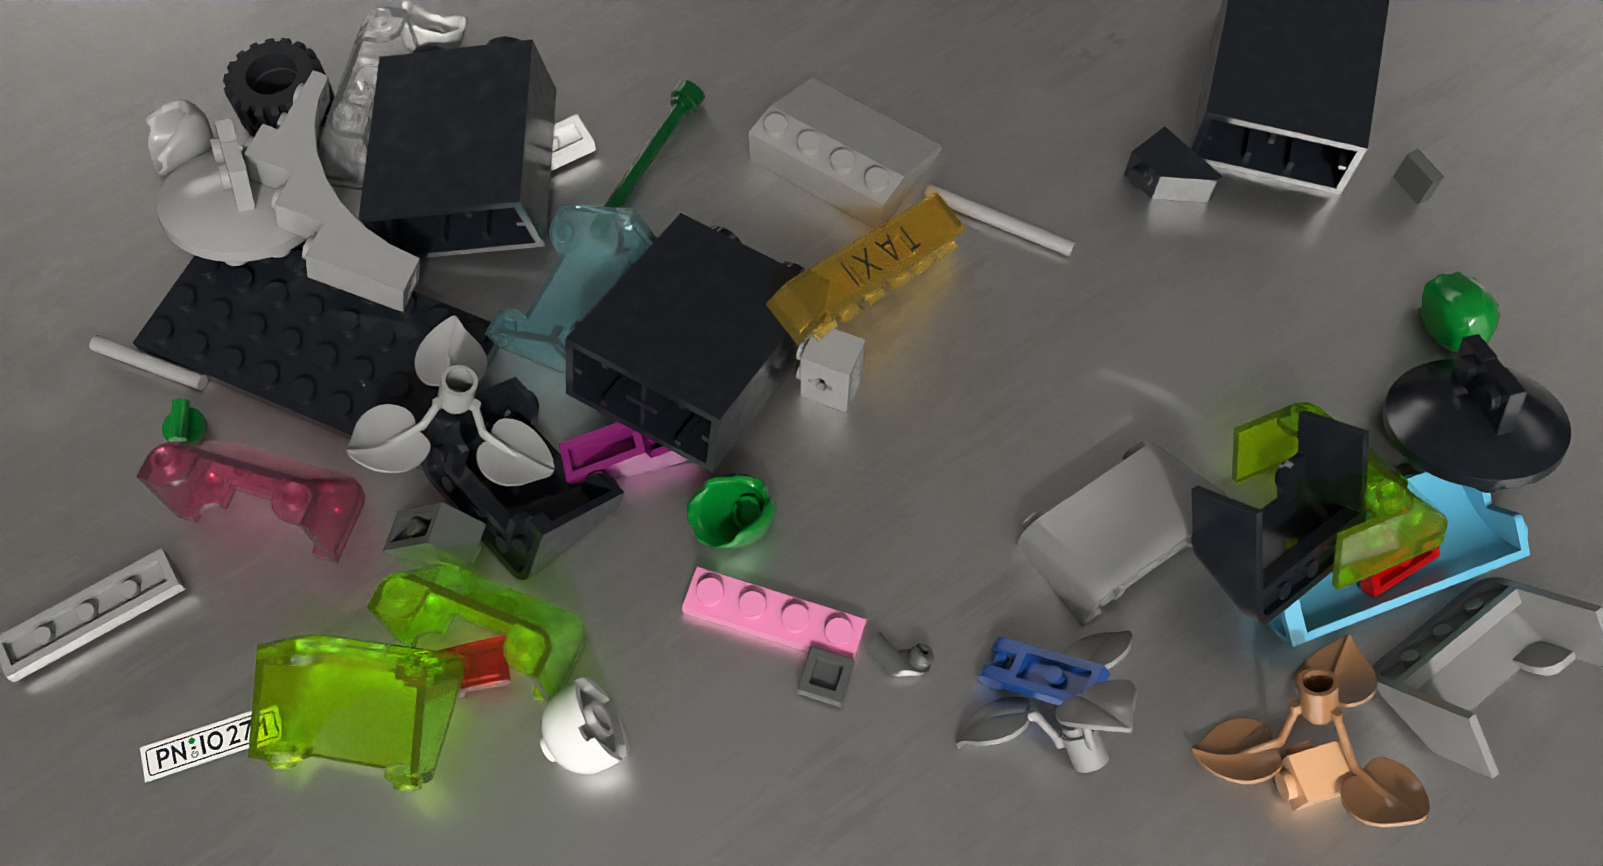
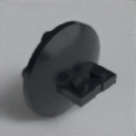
M1479 334L1462 337L1455 359L1424 363L1402 374L1389 389L1383 409V422L1387 435L1397 450L1408 459L1411 467L1451 483L1476 488L1484 493H1493L1498 489H1510L1537 483L1557 469L1566 455L1571 440V424L1565 409L1549 390L1523 373L1503 366L1497 359L1498 356Z

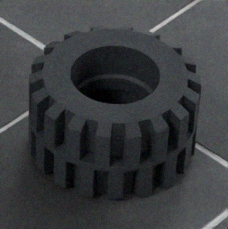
M270 38L265 39V43L259 45L255 42L249 45L250 49L246 52L241 50L236 55L237 60L230 61L227 66L229 73L224 74L223 78L226 86L224 87L225 95L244 129H247L251 136L255 137L262 123L276 128L280 115L283 112L288 113L291 109L297 86L300 83L305 84L313 70L326 75L316 53L311 48L307 49L305 44L300 41L292 44L289 38H281L280 41ZM330 82V102L320 123V126L323 127L328 122L326 115L332 114L334 109L332 102L335 101ZM285 89V90H283L282 92H279V93L274 94L275 92H277V91H279V90Z

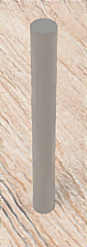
M929 183L924 194L926 199L1070 257L1075 247V241L932 183Z

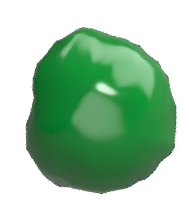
M1455 272L1453 274L1442 273L1425 284L1422 293V307L1418 311L1428 334L1437 344L1451 352H1458L1462 337L1479 334L1487 344L1489 343L1498 327L1500 319L1499 305L1493 295L1476 278L1462 272Z
M731 473L704 481V486L696 491L686 503L687 522L692 527L695 538L710 548H742L759 542L768 533L769 527L777 513V503L769 494L768 487L762 480L747 474Z

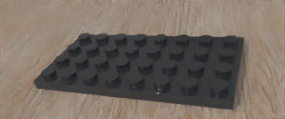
M297 245L284 257H269L261 260L247 261L240 266H230L223 261L194 256L135 338L133 344L140 351L205 374L208 380L351 440L356 423L361 416L378 405L392 404L406 408L414 416L415 424L423 419L431 407L433 399L438 395L439 386H430L420 380L415 370V356L425 337L444 320L453 315L460 320L464 328L483 348L487 356V368L505 340L507 333L503 326L416 291H413L404 312L311 279L307 277L306 260L302 258L304 246ZM428 427L421 431V433L425 436L427 434ZM422 464L415 467L423 471Z

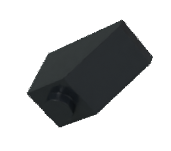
M1165 126L1131 152L1124 173L1135 188L1142 190L1151 199L1208 203L1213 199L1223 177Z

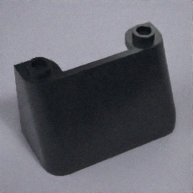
M515 376L476 393L474 398L481 402L480 411L486 430L491 433L494 424L498 420L508 418L527 424L542 438L554 460L555 470L551 476L520 486H503L486 478L476 460L477 450L485 440L479 436L471 410L460 414H451L443 408L438 410L430 422L426 438L430 442V452L421 464L427 479L450 506L486 524L481 537L483 543L515 578L526 580L542 571L619 507L625 492L619 487L613 477L601 471L588 475L584 483L569 484L566 482L561 454L535 428L539 411L538 399Z

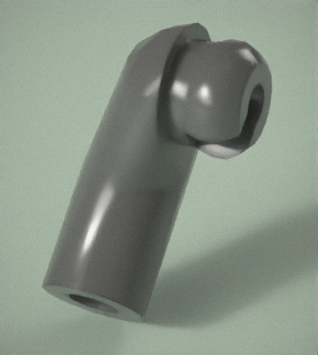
M881 632L873 636L864 647L890 675L895 677L921 676L929 671L934 660V653L929 646L918 643L916 647L911 649L897 650Z

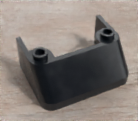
M1306 410L1301 411L1298 414V452L1279 465L1275 473L1277 498L1261 510L1198 485L1191 489L1193 528L1191 542L1194 555L1245 617L1261 624L1270 623L1349 559L1361 545L1366 527L1368 430Z

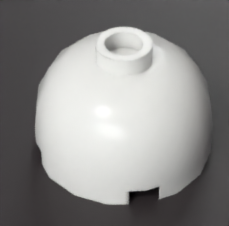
M583 676L564 685L550 697L541 717L542 736L540 737V746L543 753L550 761H556L563 768L578 775H591L608 769L624 760L622 758L627 756L629 752L628 738L623 722L618 713L610 719L606 708L603 706L610 699L595 681Z

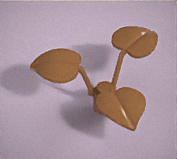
M1350 634L1322 647L1298 668L1295 675L1298 700H1293L1289 703L1290 711L1276 738H1272L1271 730L1264 723L1252 718L1239 717L1218 724L1199 743L1192 746V754L1195 759L1212 774L1238 784H1256L1272 778L1281 770L1282 758L1276 749L1285 744L1298 715L1301 714L1307 721L1316 725H1323L1332 721L1349 769L1355 774L1344 780L1340 789L1342 804L1353 818L1371 826L1397 827L1421 823L1428 819L1430 803L1428 795L1420 780L1410 769L1395 760L1384 757L1372 759L1366 764L1364 769L1356 761L1339 706L1355 707L1367 702L1375 695L1378 680L1373 666L1360 652Z

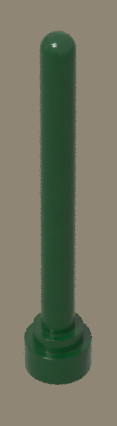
M680 80L672 91L671 108L594 218L592 227L596 232L602 233L606 231L683 116L696 112L704 101L705 95L703 91L693 82Z

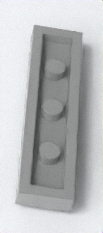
M160 548L0 634V666L5 678L15 683L185 590L169 554Z

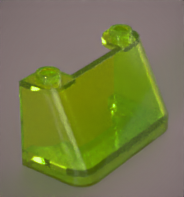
M448 563L402 571L387 576L378 585L366 606L394 641L415 649L418 639L426 634L437 633L445 637L455 617L506 638L503 646L506 661L517 672L531 677L534 682L532 696L535 700L547 704L550 697L556 691L568 684L588 639L587 630L583 622L575 614Z
M325 634L298 635L257 644L248 758L267 761V766L273 769L295 768L297 761L309 757L384 769V779L393 782L394 789L400 791L420 790L423 784L431 781L434 777L463 682L466 657L452 652Z

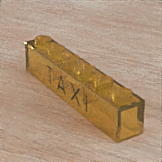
M935 192L787 281L766 305L797 345H800L812 336L817 341H820L839 326L836 322L838 319L843 324H846L864 310L862 305L864 302L869 308L889 293L887 287L890 286L893 292L913 277L912 271L916 276H919L936 262L935 256L941 261L959 247L955 240L967 229L938 192Z

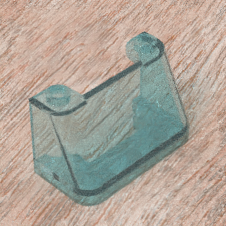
M562 204L553 218L549 229L550 241L555 250L560 254L558 261L525 316L516 309L506 308L496 314L485 332L491 341L503 350L566 375L565 338L657 239L636 209Z

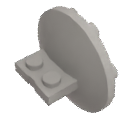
M231 118L214 121L218 138L210 139L212 151L196 156L179 166L167 177L159 190L156 207L163 231L174 244L184 251L205 259L223 261L230 266H240L247 261L261 260L269 257L280 258L288 255L292 248L301 244L307 238L277 227L275 209L271 207L276 188L248 178L246 163L242 156L244 145H239Z

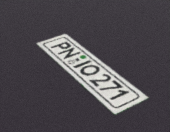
M273 704L140 747L145 783L279 739L280 735Z

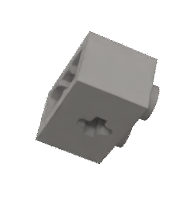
M817 322L811 337L803 336L796 354V359L801 361L796 374V379L801 380V397L847 413L862 381L866 340Z

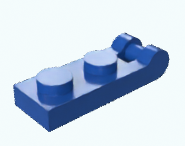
M997 637L991 648L993 656L989 664L982 666L977 678L981 683L992 689H1006L1059 706L1065 700L1075 697L1076 694H1083L1091 685L1108 680L1110 673L1104 665L1008 638ZM1009 663H1013L1010 670H1007Z

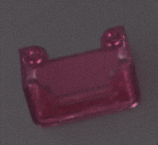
M227 440L180 441L160 444L148 454L136 476L178 518L194 523L199 522L201 518L200 513L207 508L218 506L227 510L236 491L270 500L272 510L280 520L301 527L314 543L312 553L318 559L335 564L339 562L363 509L366 498L361 485L354 477L348 474Z

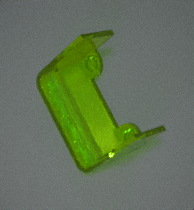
M1299 402L1235 427L1233 435L1232 479L1238 483L1277 467L1298 452V414L1301 411L1306 410L1337 421L1339 420L1317 405L1309 402ZM1368 445L1367 490L1364 495L1363 504L1366 512L1372 519L1337 533L1332 585L1337 590L1440 546L1446 537L1448 520L1445 514L1370 445Z

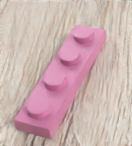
M697 567L682 605L683 613L803 651L810 652L812 646L854 660L867 619L700 567Z

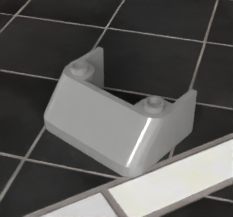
M1501 577L1482 579L1468 587L1373 665L1378 680L1377 692L1432 752L1493 779L1499 774L1476 713L1471 712V710L1520 669L1534 674L1551 676L1560 673L1575 659L1603 667V608L1599 605Z

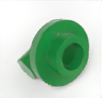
M182 398L172 400L171 413L163 422L162 434L175 447L186 448L193 446L206 433V418L198 409L190 407V401Z

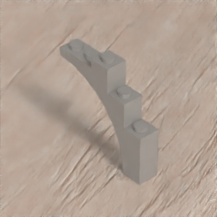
M313 70L306 83H300L297 86L293 96V105L288 113L283 112L280 115L276 128L262 123L255 137L250 136L247 138L242 149V156L246 163L248 178L276 188L271 207L275 209L277 227L308 238L302 251V258L306 260L307 277L404 312L419 281L420 258L389 244L363 226L342 204L326 179L317 153V141L320 123L330 102L329 76Z

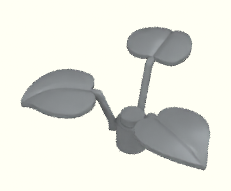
M455 315L437 325L425 337L416 352L415 370L420 380L430 386H439L438 395L433 399L432 405L423 419L415 424L414 416L406 408L392 404L378 405L361 416L346 447L347 454L351 459L370 470L383 473L406 472L419 466L428 456L430 442L421 431L428 427L439 409L443 408L451 414H460L471 410L479 436L485 440L477 450L476 460L486 478L503 486H520L549 477L555 470L554 460L547 445L527 424L515 419L503 418L494 424L491 433L486 430L480 411L481 402L474 397L478 382L484 377L487 370V356L478 341L470 335Z
M1130 630L1089 635L1070 644L1062 654L1098 663L1109 669L1118 664L1129 653L1133 644V635ZM1122 679L1106 680L1091 685L1083 694H1076L1075 697L1065 700L1056 708V719L1062 724L1063 731L1061 733H1058L1037 710H1029L1031 703L1028 698L1017 696L1001 698L982 706L966 720L958 733L956 745L959 749L963 745L988 746L1004 743L1020 735L1028 727L1030 721H1034L1052 738L1056 749L1066 748L1075 771L1079 773L1093 772L1106 765L1110 758L1099 730L1132 733L1137 690L1131 681Z

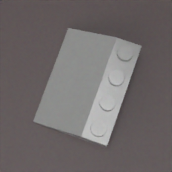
M813 77L771 104L748 132L750 161L879 231H882L942 147L941 144Z

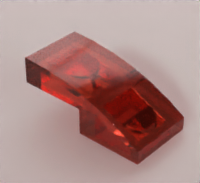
M505 636L453 646L415 659L420 705L467 698L466 692L512 685Z

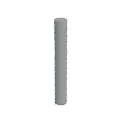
M95 335L90 341L89 347L92 351L192 388L203 390L208 383V378L205 374L105 337Z

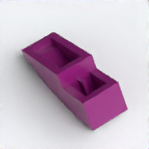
M619 422L559 443L566 482L569 484L584 483L588 475L597 471L604 472L615 479L664 468L688 460Z

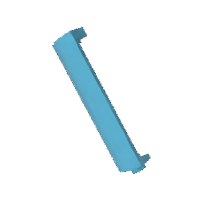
M1417 471L1367 490L1366 527L1362 543L1375 544L1380 541V526L1392 524L1405 525L1419 515L1425 514L1437 520L1440 557L1376 598L1361 591L1359 572L1345 561L1268 623V626L1292 647L1530 556L1527 539L1528 527L1520 513L1493 505L1490 493H1484L1476 488L1445 481L1425 471Z

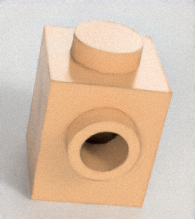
M1308 740L1285 749L1287 757L1282 760V768L1275 775V783L1280 795L1285 800H1289L1293 811L1339 797L1344 780L1355 774L1349 769L1340 740L1317 747L1314 746L1312 740Z

